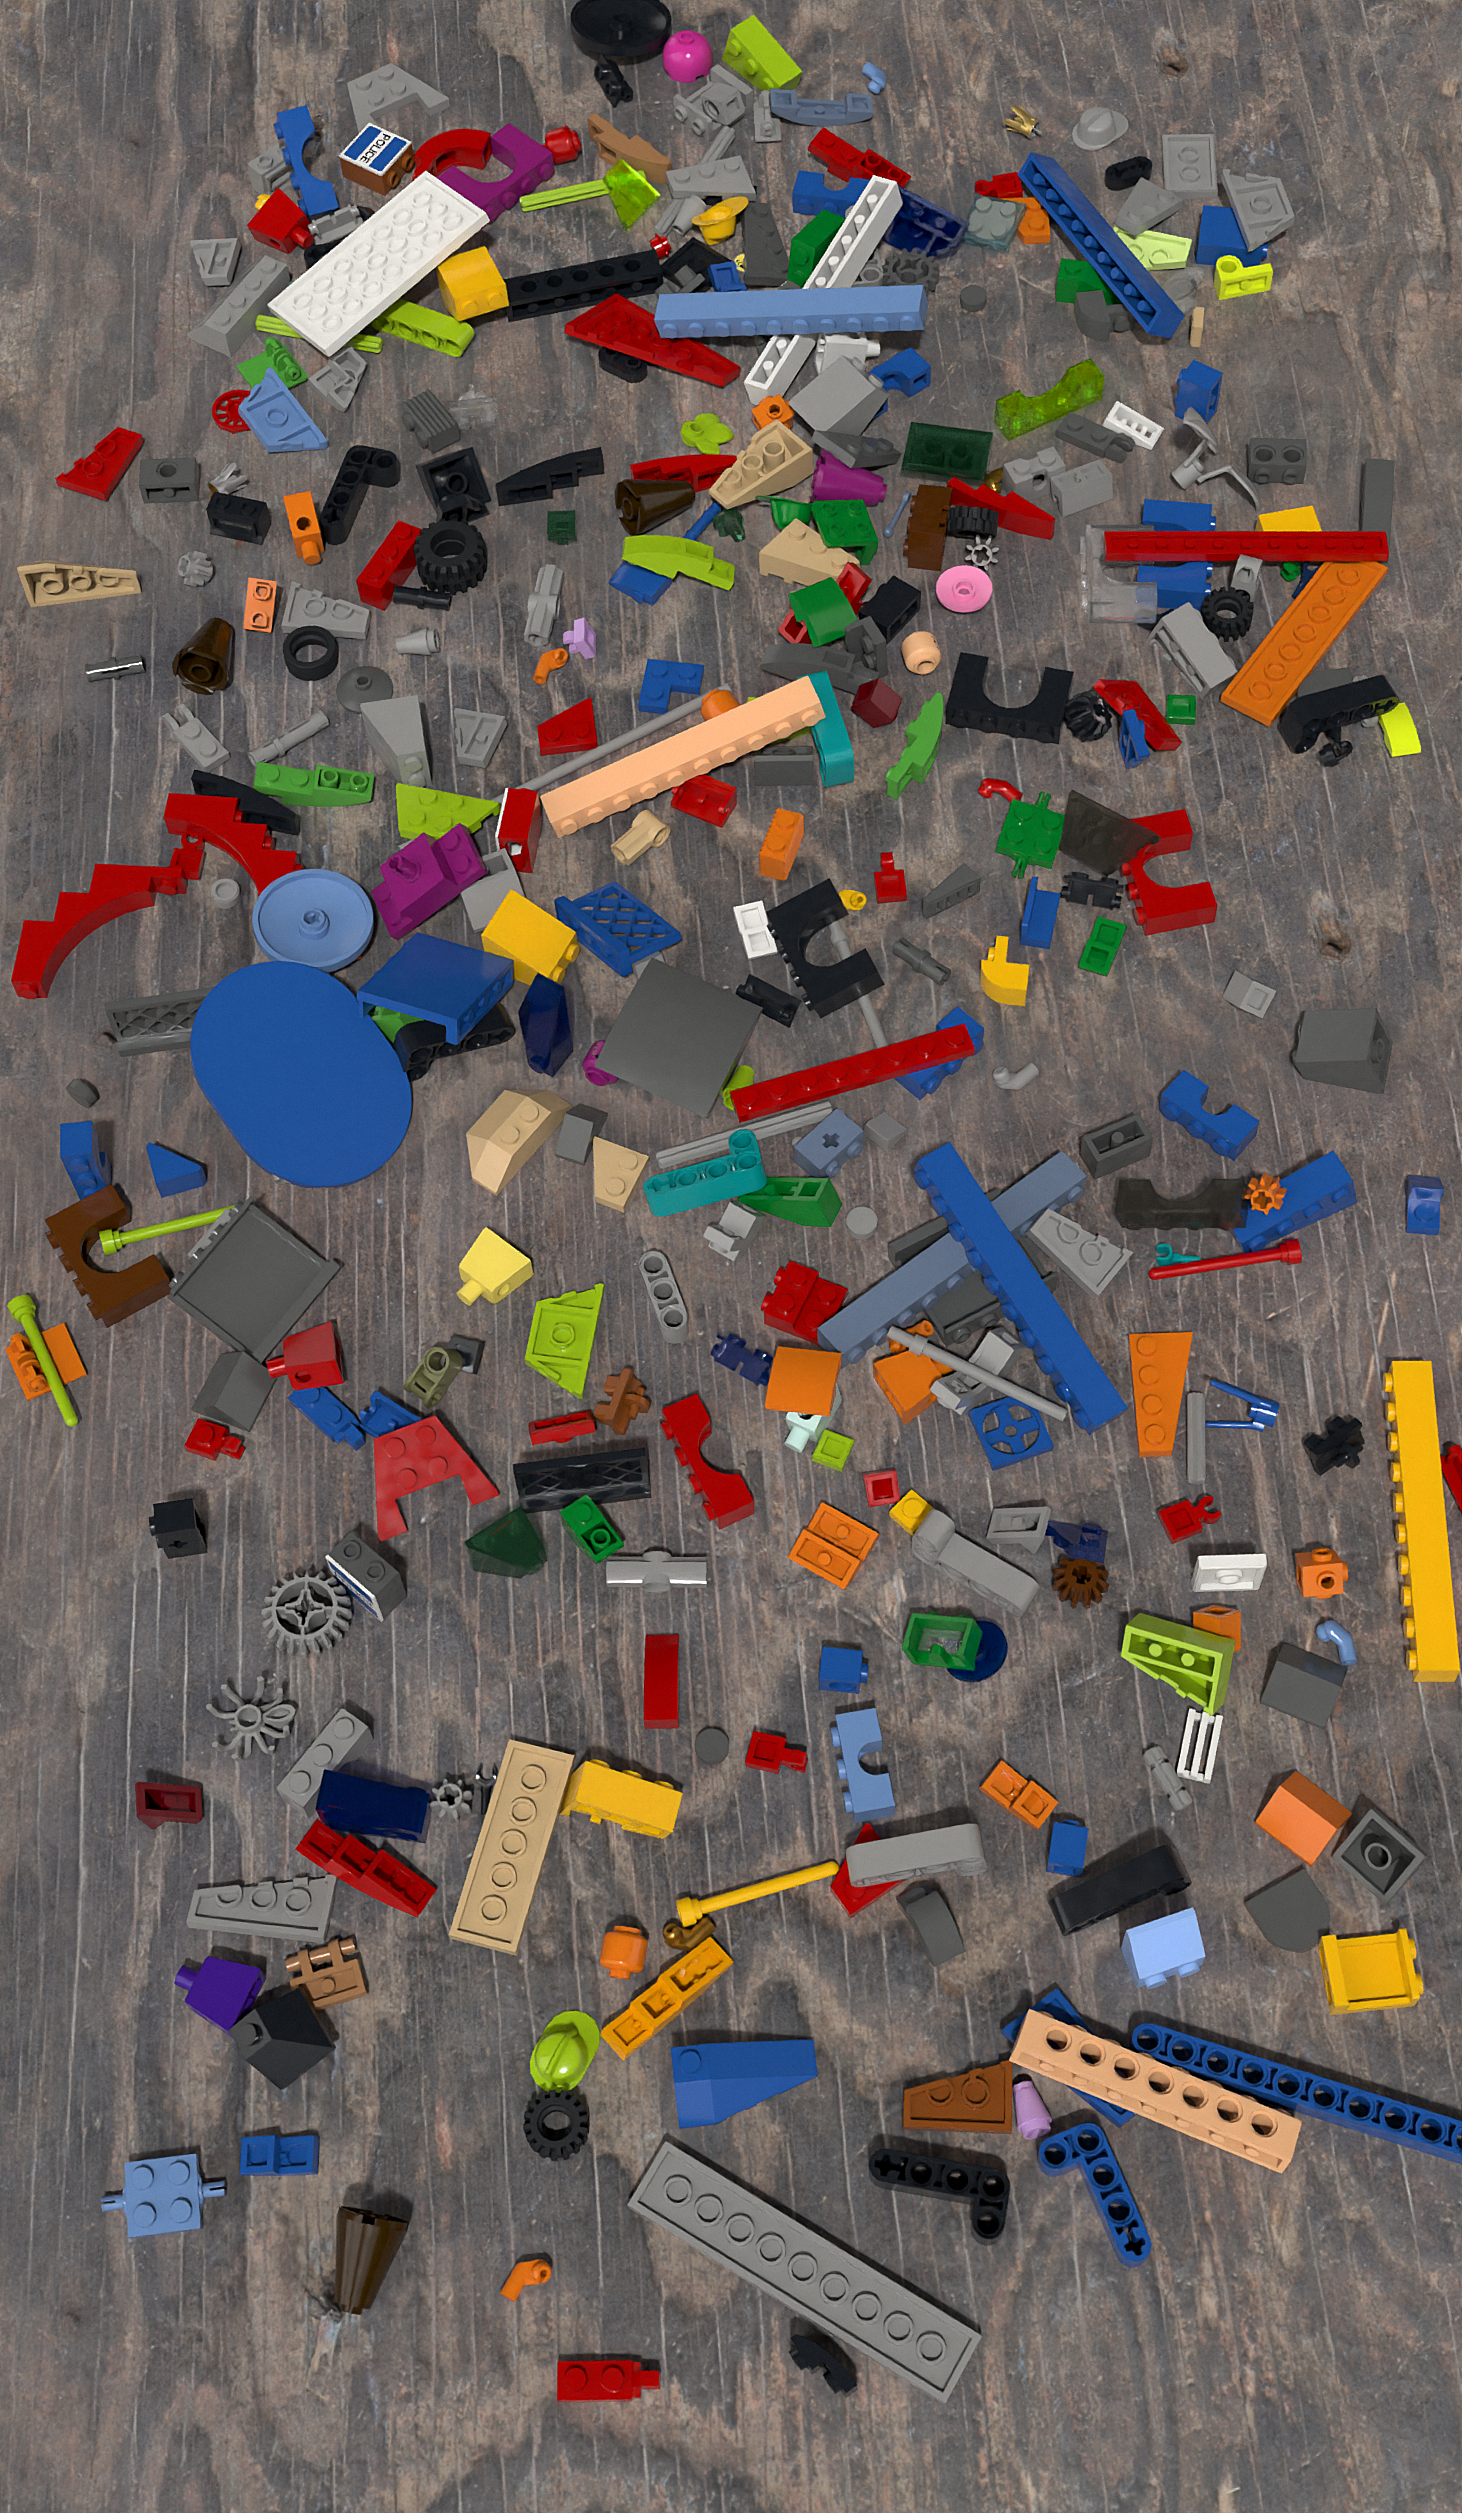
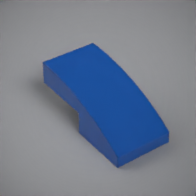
M735 261L713 264L708 267L707 270L714 292L747 291L746 285L740 282Z
M276 2135L241 2138L240 2175L300 2176L318 2174L319 2137L315 2135L282 2138Z

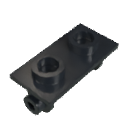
M601 54L594 68V77L612 107L616 108L618 100L628 102L633 98V89L626 80H623L624 76L617 63L607 60L605 55Z
M1072 872L1071 876L1064 875V883L1069 884V887H1062L1061 898H1065L1066 902L1087 905L1090 894L1095 895L1093 900L1094 907L1110 910L1120 908L1122 897L1116 895L1117 893L1123 894L1124 885H1119L1118 880L1108 877H1102L1101 881L1089 879L1088 874L1081 872Z
M752 974L748 975L745 985L740 984L735 992L740 998L762 1007L763 1015L788 1028L791 1027L801 1000Z

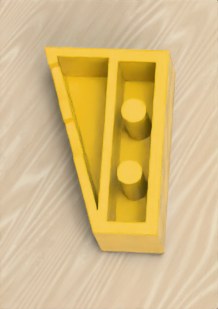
M600 1760L585 1761L571 1774L559 1815L570 1817L572 1810L591 1815L590 1822L601 1824L602 1819L621 1824V1829L661 1839L666 1838L673 1832L683 1794L673 1790V1785L663 1781L651 1783L642 1780V1776L633 1771L623 1770L621 1773L609 1769L610 1765Z

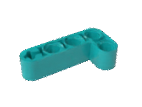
M823 670L797 676L798 680L808 675L826 718L820 720L815 725L810 726L819 753V768L824 787L854 782L853 749L827 671Z
M746 1129L738 1130L731 1134L728 1139L730 1155L648 1178L643 1184V1190L650 1212L658 1217L668 1216L762 1189L767 1183V1176L755 1134Z

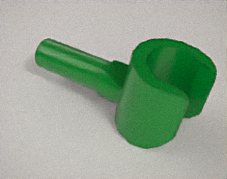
M1284 561V569L1281 570L1280 574L1287 582H1292L1299 576L1301 570L1298 567L1304 561Z

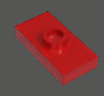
M589 1410L529 1422L528 1424L532 1445L551 1441L564 1443L572 1440L575 1436L596 1432L592 1412Z

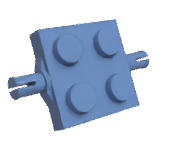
M196 2153L124 2163L125 2186L123 2194L102 2196V2203L111 2204H103L101 2208L103 2212L124 2209L127 2216L128 2238L130 2239L203 2229L202 2209L205 2198L226 2196L225 2189H218L226 2188V2182L222 2180L204 2183L199 2170V2155Z

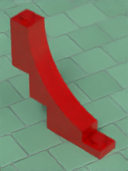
M95 863L89 893L60 892L54 921L24 920L11 978L18 997L26 999L47 998L54 977L63 961L85 937L97 928L124 914L155 906L157 893L166 895L186 894L188 884L183 869Z

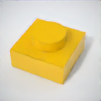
M911 1489L889 1511V1516L913 1537L930 1509L934 1508Z

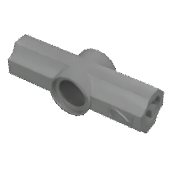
M546 564L545 567L539 569L535 590L530 592L528 620L524 632V640L531 644L532 647L542 648L543 645L549 643L553 622L559 617L560 592L564 573L556 565Z
M662 1551L647 1552L642 1557L609 1556L607 1557L606 1564L607 1587H642L643 1590L651 1593L667 1592L671 1590V1587L707 1588V1557H672L671 1554Z

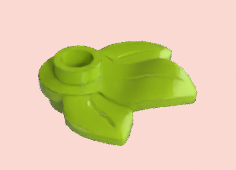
M712 413L697 415L694 421L683 423L680 430L682 441L688 446L697 447L704 454H720L718 444L729 442L735 436L728 426L719 423V416Z

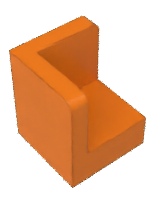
M1211 1605L1193 1612L1194 1629L1236 1640L1234 1652L1241 1649L1240 1610Z

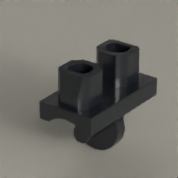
M1337 1416L1327 1426L1328 1435H1330L1328 1438L1323 1440L1319 1435L1313 1434L1304 1441L1305 1452L1312 1459L1313 1468L1317 1474L1321 1476L1333 1466L1339 1468L1346 1464L1354 1469L1360 1464L1358 1453L1364 1449L1362 1445L1365 1444L1360 1431L1361 1427H1363L1362 1422L1357 1418L1348 1422Z

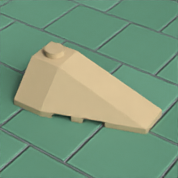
M57 560L22 563L17 567L30 607L142 593L137 573L134 570Z

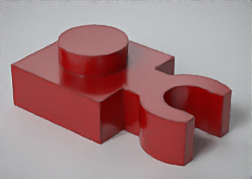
M1018 172L993 175L991 182L987 180L975 182V192H978L977 200L983 197L989 199L992 197H996V199L1023 197V188Z
M183 834L181 837L182 849L174 848L169 867L182 868L186 879L199 880L205 860L203 836L199 835L195 843H189L188 835Z
M1212 1496L1203 1497L1195 1507H1192L1188 1499L1158 1512V1518L1171 1544L1202 1533V1522L1214 1524L1220 1520V1511L1208 1513L1204 1509L1213 1504L1214 1499Z

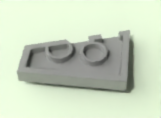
M741 155L666 171V182L673 198L685 199L695 195L700 199H705L707 196H722V200L732 198V196H743L748 198V201H756V192Z
M1050 1209L1043 1211L1025 1232L1092 1299L1099 1296L1134 1253L1126 1248L1120 1249L1110 1244L1109 1239L1101 1235L1095 1236L1083 1230L1081 1225Z

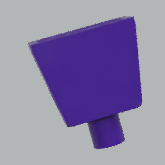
M207 1957L199 1971L183 1965L176 1975L175 1985L189 1991L185 1998V2004L191 2011L233 2038L229 2029L250 2013L266 1977L259 1968Z

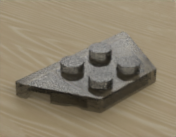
M1073 789L1070 791L1059 850L1094 871L1108 877L1117 871L1122 864L1136 858L1138 850L1150 842L1154 845L1161 839L1155 832Z

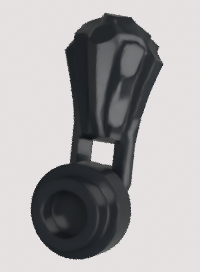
M1341 726L1325 730L1326 734L1335 742V745L1331 743L1324 745L1323 749L1319 751L1325 767L1329 765L1334 767L1340 764L1339 760L1352 753V744L1349 741H1341ZM1343 746L1348 748L1345 752H1343ZM1338 749L1341 754L1337 755L1335 750Z

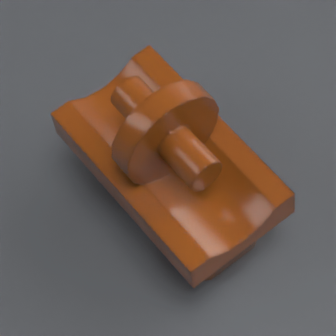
M623 1368L621 1375L607 1376L604 1391L612 1399L610 1403L600 1402L597 1404L594 1417L599 1423L610 1426L616 1434L625 1435L630 1420H636L638 1412L647 1413L651 1404L644 1398L646 1390L643 1388L642 1382L633 1376L632 1369Z

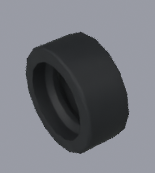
M316 625L297 628L286 637L283 643L285 664L289 673L297 679L317 681L326 678L335 670L338 664L339 654L333 635L325 628ZM308 645H320L327 649L323 657L313 662L299 661L294 657L298 650Z

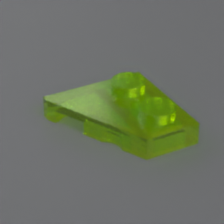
M622 158L604 175L603 182L623 229L627 232L655 203L660 194Z

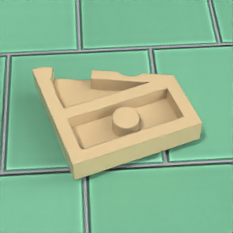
M595 1136L593 1139L595 1200L597 1203L624 1213L650 1163L649 1156Z

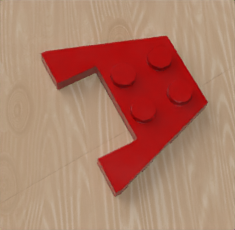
M435 1415L373 1439L377 1536L379 1542L407 1532L395 1501L397 1498L456 1475L460 1476L471 1506L499 1496L497 1489Z

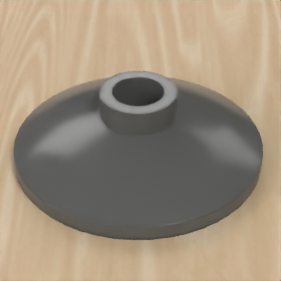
M361 666L351 669L340 678L336 687V694L339 703L346 710L362 714L360 703L391 699L393 684L389 675L383 670L372 666Z

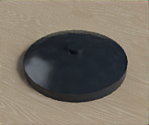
M579 0L574 5L570 14V29L574 38L584 47L609 56L627 57L649 53L661 47L671 34V13L659 0Z

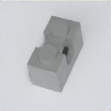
M1054 446L1036 452V457L1033 459H1016L1003 464L1002 488L1006 495L1012 490L1027 501L1051 493L1050 477L1065 472L1066 465ZM1044 476V481L1040 485L1032 486L1033 480Z

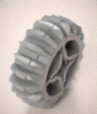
M307 1569L305 1577H300V1574L294 1571V1579L291 1581L282 1576L281 1582L283 1586L281 1588L272 1585L271 1591L274 1596L265 1597L264 1602L268 1607L261 1611L263 1618L266 1619L262 1625L265 1631H269L267 1634L269 1641L272 1643L276 1642V1647L279 1651L287 1648L289 1656L294 1657L300 1650L302 1658L306 1659L309 1651L313 1650L315 1656L320 1657V1648L325 1646L328 1651H332L331 1641L342 1642L343 1640L342 1634L339 1631H349L350 1626L346 1620L352 1619V1612L348 1609L351 1601L349 1597L345 1596L346 1590L344 1586H337L338 1582L333 1576L326 1580L325 1573L320 1571L314 1578L312 1570ZM314 1593L328 1598L333 1603V1606L317 1603L314 1599ZM300 1596L295 1602L290 1603L294 1598ZM281 1621H289L290 1624L298 1625L300 1635L287 1631L282 1627ZM324 1625L320 1630L314 1632L318 1626Z

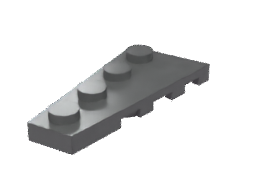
M749 202L747 207L741 211L742 234H744L742 250L744 251L743 269H745L744 284L781 286L787 281L789 259L768 203Z

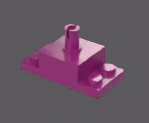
M459 823L438 840L423 832L399 852L392 854V857H389L385 863L379 866L385 881L374 888L371 893L390 936L399 940L486 874L487 870L467 827Z

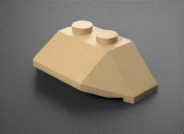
M504 1090L466 1133L472 1180L497 1196L564 1119L565 1113L572 1109L573 1105L550 1090Z

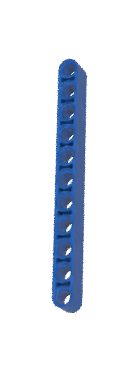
M1140 2024L1135 2028L1131 2036L1129 2050L1135 2053L1149 2054L1157 2062L1169 2067L1183 2068L1191 2076L1203 2081L1217 2082L1226 2090L1248 2095L1257 2100L1462 2164V2150L1457 2144V2137L1462 2136V2121L1156 2024ZM1141 2036H1149L1155 2041L1156 2047L1153 2050H1144L1138 2045L1137 2039ZM1178 2046L1184 2047L1189 2051L1191 2059L1185 2062L1177 2060L1173 2056L1172 2049ZM1210 2058L1222 2060L1225 2065V2071L1220 2073L1212 2071L1208 2067L1207 2060ZM1245 2069L1257 2071L1260 2076V2082L1250 2084L1244 2079L1242 2071ZM1288 2080L1292 2082L1296 2089L1295 2094L1285 2095L1279 2090L1278 2081ZM1316 2091L1327 2093L1330 2097L1331 2105L1326 2107L1320 2106L1314 2100L1313 2093ZM1358 2102L1362 2104L1366 2110V2117L1358 2118L1350 2112L1349 2103ZM1392 2113L1397 2115L1401 2120L1402 2128L1393 2129L1389 2127L1385 2121V2114ZM1421 2125L1432 2126L1437 2132V2140L1426 2139L1421 2133Z

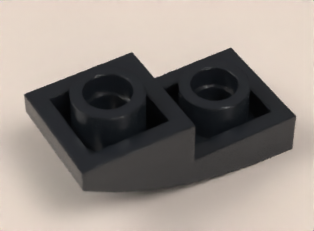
M798 2334L790 2338V2344L793 2349L789 2351V2354L801 2371L807 2367L811 2375L825 2367L827 2372L822 2376L834 2394L841 2391L845 2398L858 2390V2384L849 2372L830 2353Z

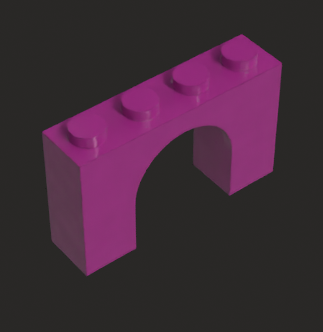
M510 123L491 136L493 157L513 170L508 177L497 182H479L454 165L437 177L438 180L486 212L490 220L486 225L493 222L508 208H511L520 200L521 196L532 192L534 188L555 173L553 153Z

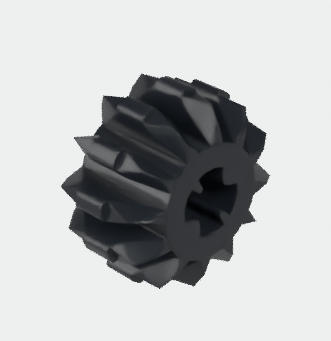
M1095 691L1080 692L1073 696L1069 703L1065 705L1067 713L1064 716L1069 721L1068 727H1071L1074 736H1079L1083 742L1098 740L1108 733V729L1112 727L1110 721L1112 715L1108 712V705H1105L1103 697H1098Z

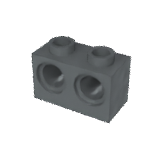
M1250 438L1247 455V478L1251 482L1304 483L1307 468L1306 439Z

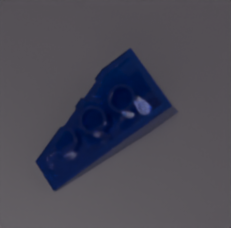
M538 973L518 1010V1017L529 1066L535 1072L545 1073L553 1078L572 1054L573 1044L564 987Z

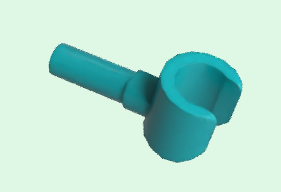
M1165 1243L1159 1244L1156 1247L1158 1254L1168 1255L1166 1257H1156V1262L1160 1267L1172 1265L1173 1262L1186 1263L1200 1260V1256L1173 1253L1172 1247Z

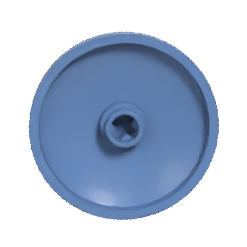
M323 869L299 870L276 879L260 894L252 914L255 940L260 950L269 960L301 963L325 973L345 967L357 959L369 944L374 925L372 906L363 889L350 878L337 872Z

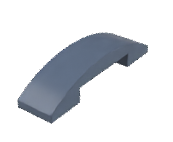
M770 89L769 91L771 111L782 118L800 124L813 126L848 125L872 118L874 113L871 94L846 93L844 101L796 98L795 90Z

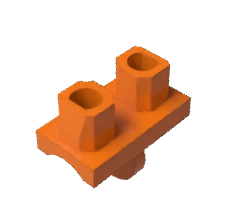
M248 578L243 629L271 633L277 581Z

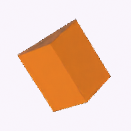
M1295 1771L1279 1786L1254 1824L1311 1867L1351 1817L1352 1813L1298 1771Z

